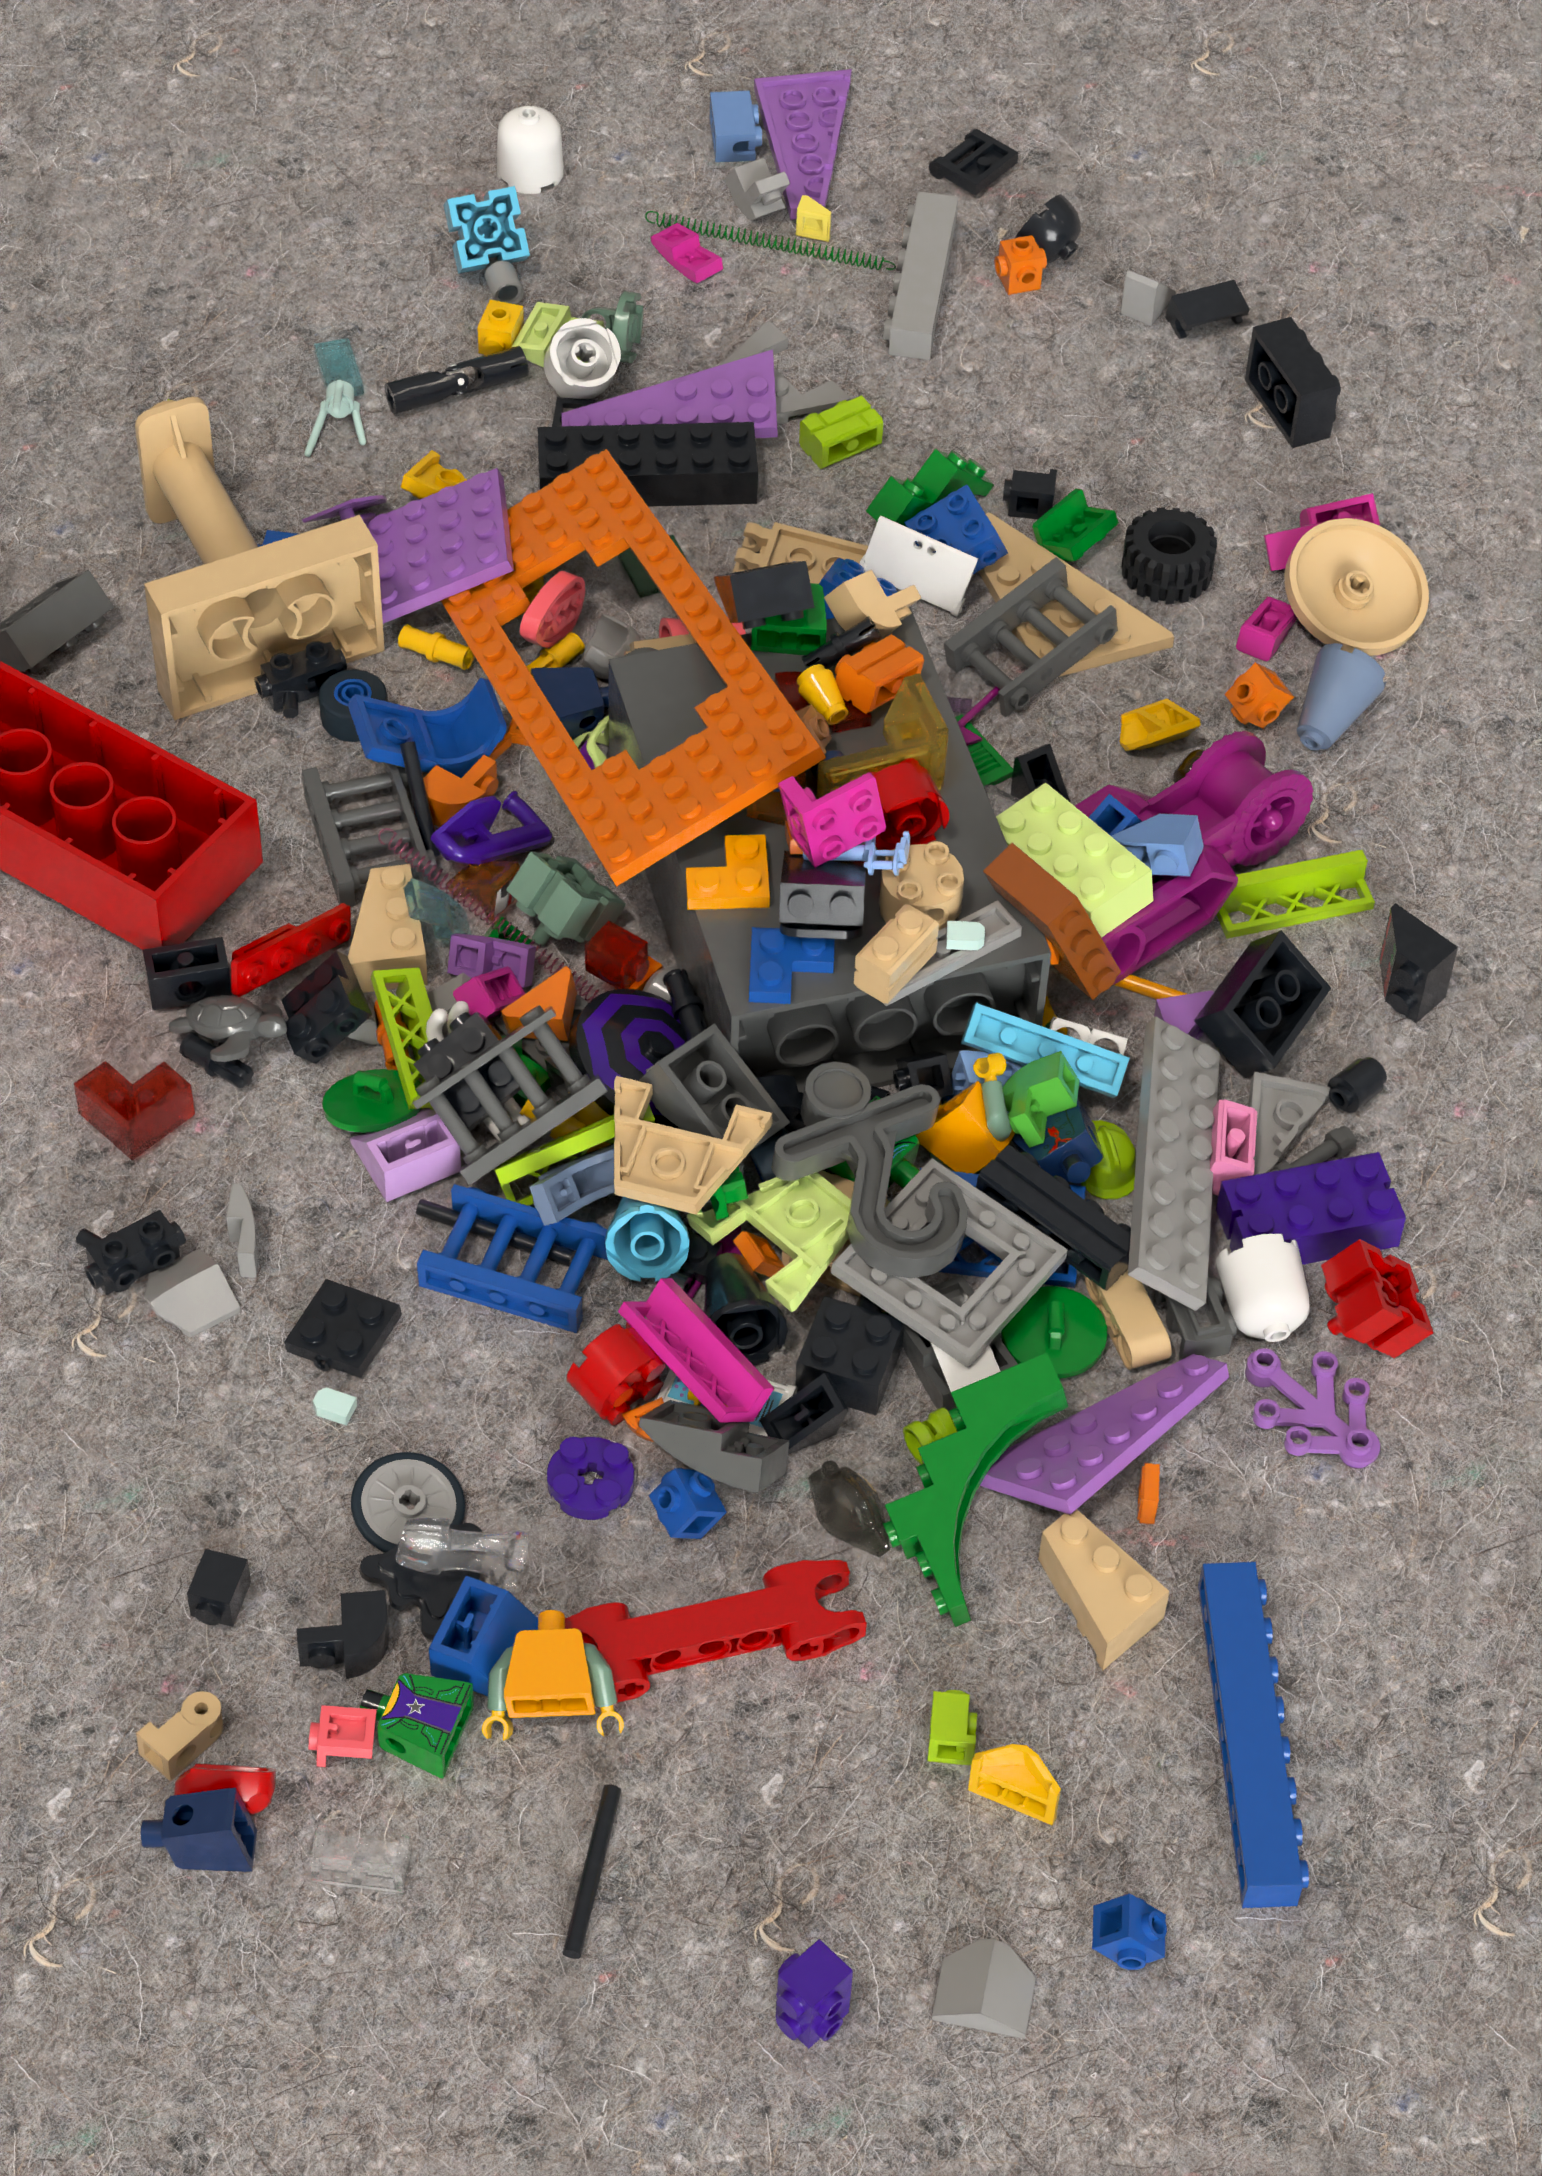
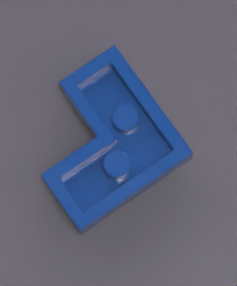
M752 927L749 1002L790 1004L792 972L833 973L835 939L791 937L782 934L780 928Z

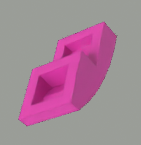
M679 223L651 236V243L676 270L696 284L723 270L722 258L701 247L699 235Z

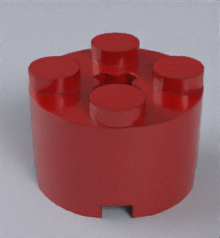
M908 758L899 764L888 766L878 772H870L876 779L886 823V830L876 836V848L878 850L895 849L896 844L900 843L901 837H903V831H909L910 845L928 844L935 841L934 833L941 825L943 829L946 828L950 815L949 809L928 770L921 766L918 760Z
M626 1322V1329L620 1324H616L590 1342L582 1351L587 1357L580 1367L573 1362L566 1377L567 1382L603 1420H608L611 1425H617L624 1420L622 1414L631 1410V1404L641 1397L645 1401L650 1400L661 1390L664 1383L659 1377L666 1364L643 1340L638 1332Z

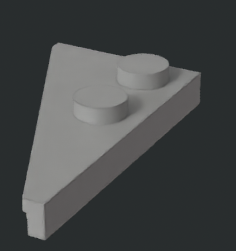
M1254 1072L1250 1081L1248 1107L1255 1108L1257 1111L1256 1146L1253 1158L1255 1160L1254 1175L1268 1173L1274 1168L1326 1102L1330 1087Z

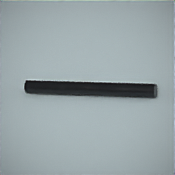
M424 1199L419 1201L416 1209L417 1215L452 1227L460 1214L459 1211ZM476 1217L469 1233L492 1240L499 1225ZM514 1231L508 1246L531 1253L537 1238ZM553 1243L547 1259L570 1266L576 1251Z
M607 1784L603 1787L562 1952L568 1958L579 1959L582 1954L621 1795V1789L616 1785Z

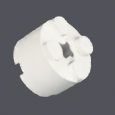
M587 318L571 320L563 324L551 340L544 358V371L548 382L561 398L586 400L595 398L609 387L621 359L618 340L608 328L605 329L596 324L597 321Z

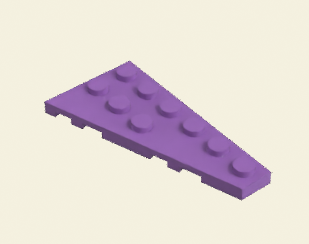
M852 69L754 79V91L777 174L785 171L790 185L783 191L790 220L797 218V207L802 195L809 196L826 208L851 83Z
M773 349L563 412L562 426L754 422L755 438L778 437Z

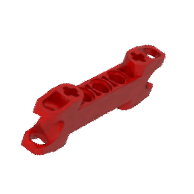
M833 1559L821 1561L801 1560L783 1564L770 1569L764 1574L762 1580L765 1589L631 1618L629 1609L624 1603L614 1602L589 1607L565 1618V1629L576 1628L581 1630L583 1643H590L597 1647L612 1669L617 1703L645 1694L650 1688L648 1675L781 1645H783L787 1659L791 1661H804L826 1656L866 1636L867 1623L863 1612L857 1610L833 1612L825 1609L818 1603L822 1597L837 1593L849 1585L850 1571L847 1562Z

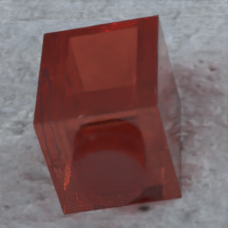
M609 920L585 945V971L617 989H629L635 981H641L648 972L650 966L648 961V942Z

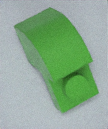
M1061 1051L1039 1058L1023 1066L1003 1086L1006 1109L1009 1112L1011 1128L1016 1134H1021L1029 1148L1044 1143L1047 1116L1077 1106L1080 1080Z

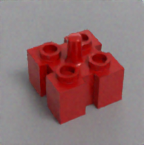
M1359 1239L1321 1265L1326 1279L1324 1284L1328 1296L1338 1304L1335 1306L1337 1316L1327 1322L1328 1329L1332 1334L1338 1335L1342 1332L1347 1338H1352L1363 1344L1366 1343L1371 1349L1396 1358L1434 1333L1425 1306L1417 1301L1415 1294L1419 1292L1409 1263L1391 1254L1383 1258L1379 1248Z

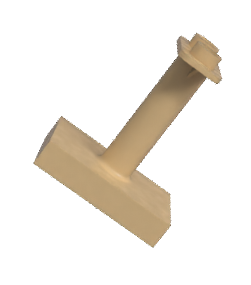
M187 397L178 401H162L138 416L135 422L146 512L154 523L161 524L178 519L204 564L144 583L158 691L174 720L258 693L254 677L261 675V664L270 662L272 656L278 653L291 655L303 651L309 643L314 641L331 642L335 650L341 649L346 663L385 651L378 544L360 515L258 547L215 473L209 412L204 401L199 397Z

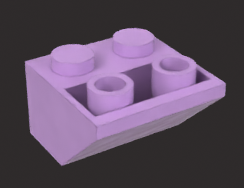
M423 1108L416 1116L393 1127L378 1132L362 1133L350 1138L353 1148L386 1202L460 1172V1146L435 1110Z

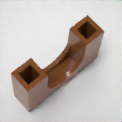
M1011 843L983 870L994 890L1026 916L1060 954L1059 964L1051 965L1089 998L1094 1000L1101 992L1108 990L1114 984L1121 970L1078 897L1014 843Z

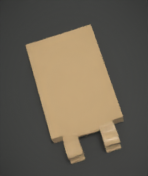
M749 522L744 530L743 536L745 538L742 548H738L734 559L736 564L733 573L785 562L806 561L810 583L819 584L838 558L844 560L851 559L860 563L861 558L866 554L868 546L774 522L772 529Z

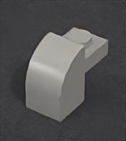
M764 157L735 167L726 176L725 181L732 198L746 218L753 220L785 208L781 193L790 185L785 171L772 176Z

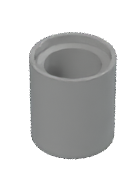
M497 261L491 264L486 269L484 277L493 299L517 305L524 296V290L514 266L508 261Z

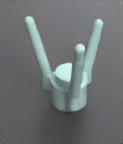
M337 380L328 385L326 400L320 403V412L304 452L306 457L311 456L326 416L329 413L335 418H344L351 414L360 445L366 444L360 417V403L354 401L355 390L350 383Z

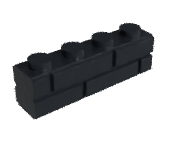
M1007 1145L996 1156L995 1160H991L980 1171L977 1178V1189L1068 1249L1065 1261L1102 1289L1107 1291L1119 1279L1120 1275H1123L1128 1270L1131 1227L1124 1223L1117 1224L1104 1214L1103 1209L1097 1202L1091 1199L1084 1200L1072 1191L1069 1183L1064 1178L1058 1175L1051 1176L1040 1168L1037 1160L1030 1153L1024 1151L1020 1153L1012 1146Z

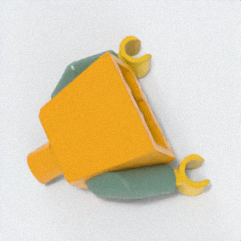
M991 1053L988 1057L978 1058L973 1065V1070L978 1077L984 1078L985 1082L981 1084L979 1081H976L943 1105L940 1101L934 1125L930 1129L915 1135L920 1144L928 1150L931 1159L933 1158L940 1164L950 1167L955 1172L976 1173L991 1160H995L996 1156L1010 1143L1015 1135L1011 1128L1005 1105L1002 1082L997 1081L996 1077L1002 1075L1006 1070V1060L1001 1053Z
M557 1610L541 1612L538 1615V1630L518 1632L515 1637L514 1646L506 1648L490 1670L487 1708L492 1710L491 1717L487 1718L482 1725V1733L487 1739L491 1738V1726L495 1720L500 1721L504 1726V1741L509 1739L513 1733V1723L509 1718L595 1715V1706L600 1707L601 1714L597 1719V1729L602 1736H604L601 1722L607 1716H614L618 1719L620 1733L622 1732L624 1721L622 1716L614 1710L613 1705L617 1703L612 1669L595 1645L583 1643L581 1630L576 1628L565 1629L564 1613ZM506 1710H507V1712H508L509 1718H508L507 1716H505V1711H506Z

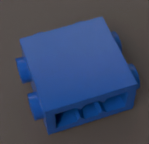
M967 484L904 522L906 527L978 558L973 574L986 566L994 564L998 559L1008 554L998 533Z

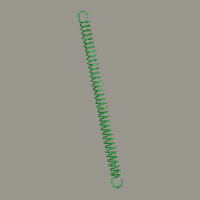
M648 211V212L645 214L646 220H647L648 222H650V223L655 224V222H651V221H649V220L647 219V214L650 213V212L657 213V219H656V220H657V225H658V227H660V226L662 225V223H663L664 228L668 227V225H669V227L671 226V216H672V214H670V216H669V221H668L666 227H665V224H664L665 212H664V214H663V219H662V222H661L660 225L658 224V215H659L658 212ZM676 215L674 224L677 223L678 215ZM684 216L682 217V221H681V224H680V225H682V226H683ZM690 217L688 218V223H687V226H686V228H688V229H689ZM696 219L694 220V225L692 228V231L694 230V232H696ZM701 220L700 227L697 232L698 234L700 231L702 236L705 233H707L708 237L711 236L713 233L714 238H716L719 234L720 239H723L725 236L727 241L730 238L733 242L736 241V239H738L739 243H741L744 239L745 244H747L750 241V244L752 246L755 244V242L758 247L761 246V244H763L764 248H766L769 244L770 249H772L775 246V249L777 251L780 249V247L783 252L786 251V249H788L789 253H791L794 249L795 254H797L800 251V254L802 256L805 254V252L808 257L811 256V254L813 253L814 258H816L819 254L820 259H823V257L825 256L827 261L831 257L832 261L834 262L838 257L839 263H841L844 259L845 264H848V262L850 261L852 266L857 262V266L859 267L863 262L864 268H866L869 264L870 269H873L875 266L877 271L881 268L883 261L894 265V268L886 267V269L893 270L896 268V265L890 261H885L883 256L881 264L877 269L878 255H876L875 262L871 268L872 254H870L868 262L865 266V252L863 253L860 265H858L859 251L857 252L855 261L852 264V250L849 259L846 263V249L844 250V254L841 261H839L840 247L838 248L837 255L833 260L834 246H832L830 256L827 259V245L825 247L824 254L821 258V244L819 245V249L816 256H814L815 242L813 243L812 250L808 255L809 242L807 241L805 251L802 254V240L800 242L798 251H795L796 238L794 239V244L791 251H789L790 237L788 238L787 245L783 250L784 237L782 236L780 246L777 249L776 235L774 244L771 248V233L769 234V239L766 246H764L765 232L763 233L761 243L758 245L759 232L757 231L755 241L752 244V230L750 232L749 239L746 243V228L744 229V234L741 241H739L740 227L738 228L736 238L733 240L734 226H732L731 234L727 239L728 226L726 225L725 232L721 238V224L719 225L717 235L714 236L715 222L713 223V228L710 235H708L709 221H707L706 229L702 234L703 220Z

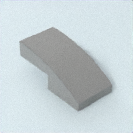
M232 1183L226 1215L229 1241L239 1242L237 1257L240 1277L257 1278L258 1247L253 1211L242 1185Z

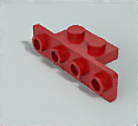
M342 903L297 927L288 923L233 951L231 962L232 994L241 997L348 941L351 937V907Z

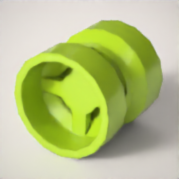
M943 1407L931 1412L927 1420L923 1422L914 1421L903 1428L906 1445L912 1456L920 1464H923L918 1448L957 1432L948 1410Z

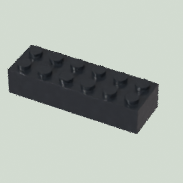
M754 422L537 427L539 490L552 483L557 476L568 473L583 464L590 456L599 454L607 449L648 507L757 504L758 464Z

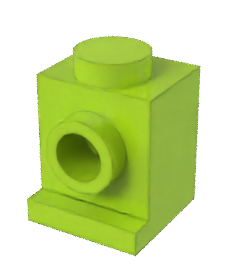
M961 1690L933 1691L928 1762L960 1765L972 1764L976 1744L977 1713L969 1712L970 1694Z

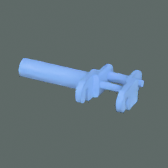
M903 831V837H901L900 843L896 844L895 850H876V837L866 841L865 845L859 844L829 861H866L864 862V868L868 869V875H873L875 869L893 870L894 875L898 876L900 868H904V864H907L910 849L909 831ZM803 853L804 860H809ZM877 856H894L893 861H876Z

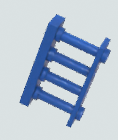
M454 1184L451 1189L452 1209L459 1211L460 1214L441 1253H433L427 1250L422 1251L417 1261L419 1286L577 1333L583 1321L582 1297L575 1294L592 1256L608 1260L605 1248V1236L608 1229L594 1222L585 1223L568 1217L563 1218L557 1223L544 1226L539 1212L534 1207L487 1194L479 1188H466ZM476 1217L499 1225L479 1265L457 1260ZM514 1231L537 1238L521 1275L517 1277L496 1271ZM553 1243L576 1250L560 1288L557 1289L536 1283Z

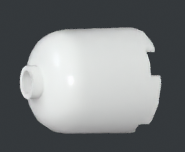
M537 106L514 108L505 114L498 125L497 177L507 182L508 187L515 186L518 193L538 194L541 193V187L552 183L554 186H557L563 178L560 124L551 112Z
M1261 1234L1242 1239L1243 1248L1235 1250L1230 1254L1227 1249H1224L1216 1258V1267L1229 1311L1236 1322L1237 1328L1245 1335L1265 1339L1268 1342L1284 1340L1292 1331L1303 1324L1310 1311L1309 1294L1297 1241L1292 1240L1291 1243L1284 1242L1282 1234Z

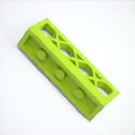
M1363 850L1237 874L1238 883L1216 915L1226 939L1374 909L1375 900L1364 879L1368 860ZM1356 888L1360 898L1347 900L1337 894L1340 890ZM1311 896L1325 901L1322 906L1315 908L1300 902L1303 898ZM1278 904L1288 910L1285 914L1274 915L1264 909L1267 905ZM1240 911L1250 915L1251 918L1249 921L1233 924L1228 913Z
M419 967L374 970L371 975V981L408 1108L416 1109L412 1103L413 1099L418 1096L414 1083L419 1077L422 1083L426 1080L413 1065L415 1061L407 1057L404 1050L411 1044L417 1061L420 1059V1056L417 1054L418 1050L428 1042L426 1026L433 1011ZM385 983H399L396 990L397 996L386 990ZM400 1011L408 1030L396 1023L395 1017ZM429 1102L420 1107L434 1110Z
M648 1105L643 1120L655 1123L654 1115ZM614 1114L514 1156L494 1168L505 1198L530 1206L534 1204L532 1194L516 1200L509 1182L528 1174L538 1178V1182L539 1176L546 1173L551 1164L565 1158L571 1160L578 1158L574 1154L579 1152V1157L587 1153L588 1148L602 1142L614 1144V1139H612L615 1137Z

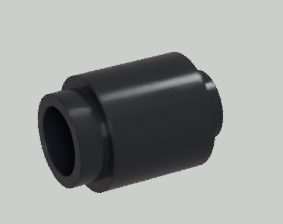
M1371 1057L1359 1058L1353 1061L1328 1082L1327 1087H1330L1329 1099L1332 1104L1345 1112L1352 1113L1357 1111L1382 1091L1387 1080L1384 1067L1380 1062Z

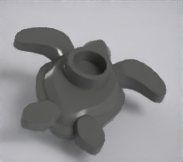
M221 995L204 998L192 1003L186 1010V1017H179L169 1023V1030L174 1033H188L195 1030L200 1035L216 1040L219 1047L211 1050L210 1058L217 1062H227L248 1055L250 1041L258 1039V1036L265 1038L282 1036L286 1034L287 1026L285 1019L282 1017V1010L277 1005L265 1003L261 1009L245 998Z

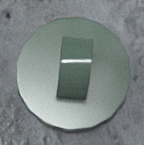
M624 291L620 296L617 308L594 307L586 311L581 317L589 319L592 314H600L604 317L606 321L605 329L608 328L613 332L618 340L621 351L620 362L633 363L637 356L631 350L633 343L640 344L644 310L643 305H636V301H640L642 298L640 293Z

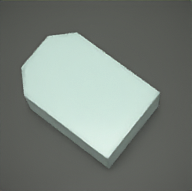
M947 921L946 949L978 951L984 946L985 927L982 924L968 921Z
M326 1387L318 1390L313 1399V1407L317 1416L347 1426L357 1407V1398Z

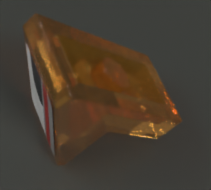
M491 861L480 865L468 864L445 885L452 897L476 898L488 920L493 921L516 900L506 889L520 869V865L517 861Z

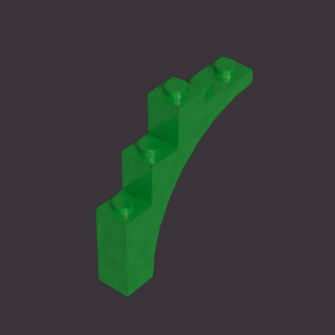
M1048 1353L952 1391L951 1395L955 1408L948 1412L957 1432L918 1448L923 1464L916 1466L924 1489L885 1505L890 1521L883 1523L892 1548L901 1545L906 1559L916 1556L924 1578L933 1575L938 1588L931 1590V1594L940 1615L949 1613L955 1627L971 1621L962 1592L959 1556L963 1526L976 1491L991 1466L1015 1440L1037 1423L1068 1407L1064 1388Z

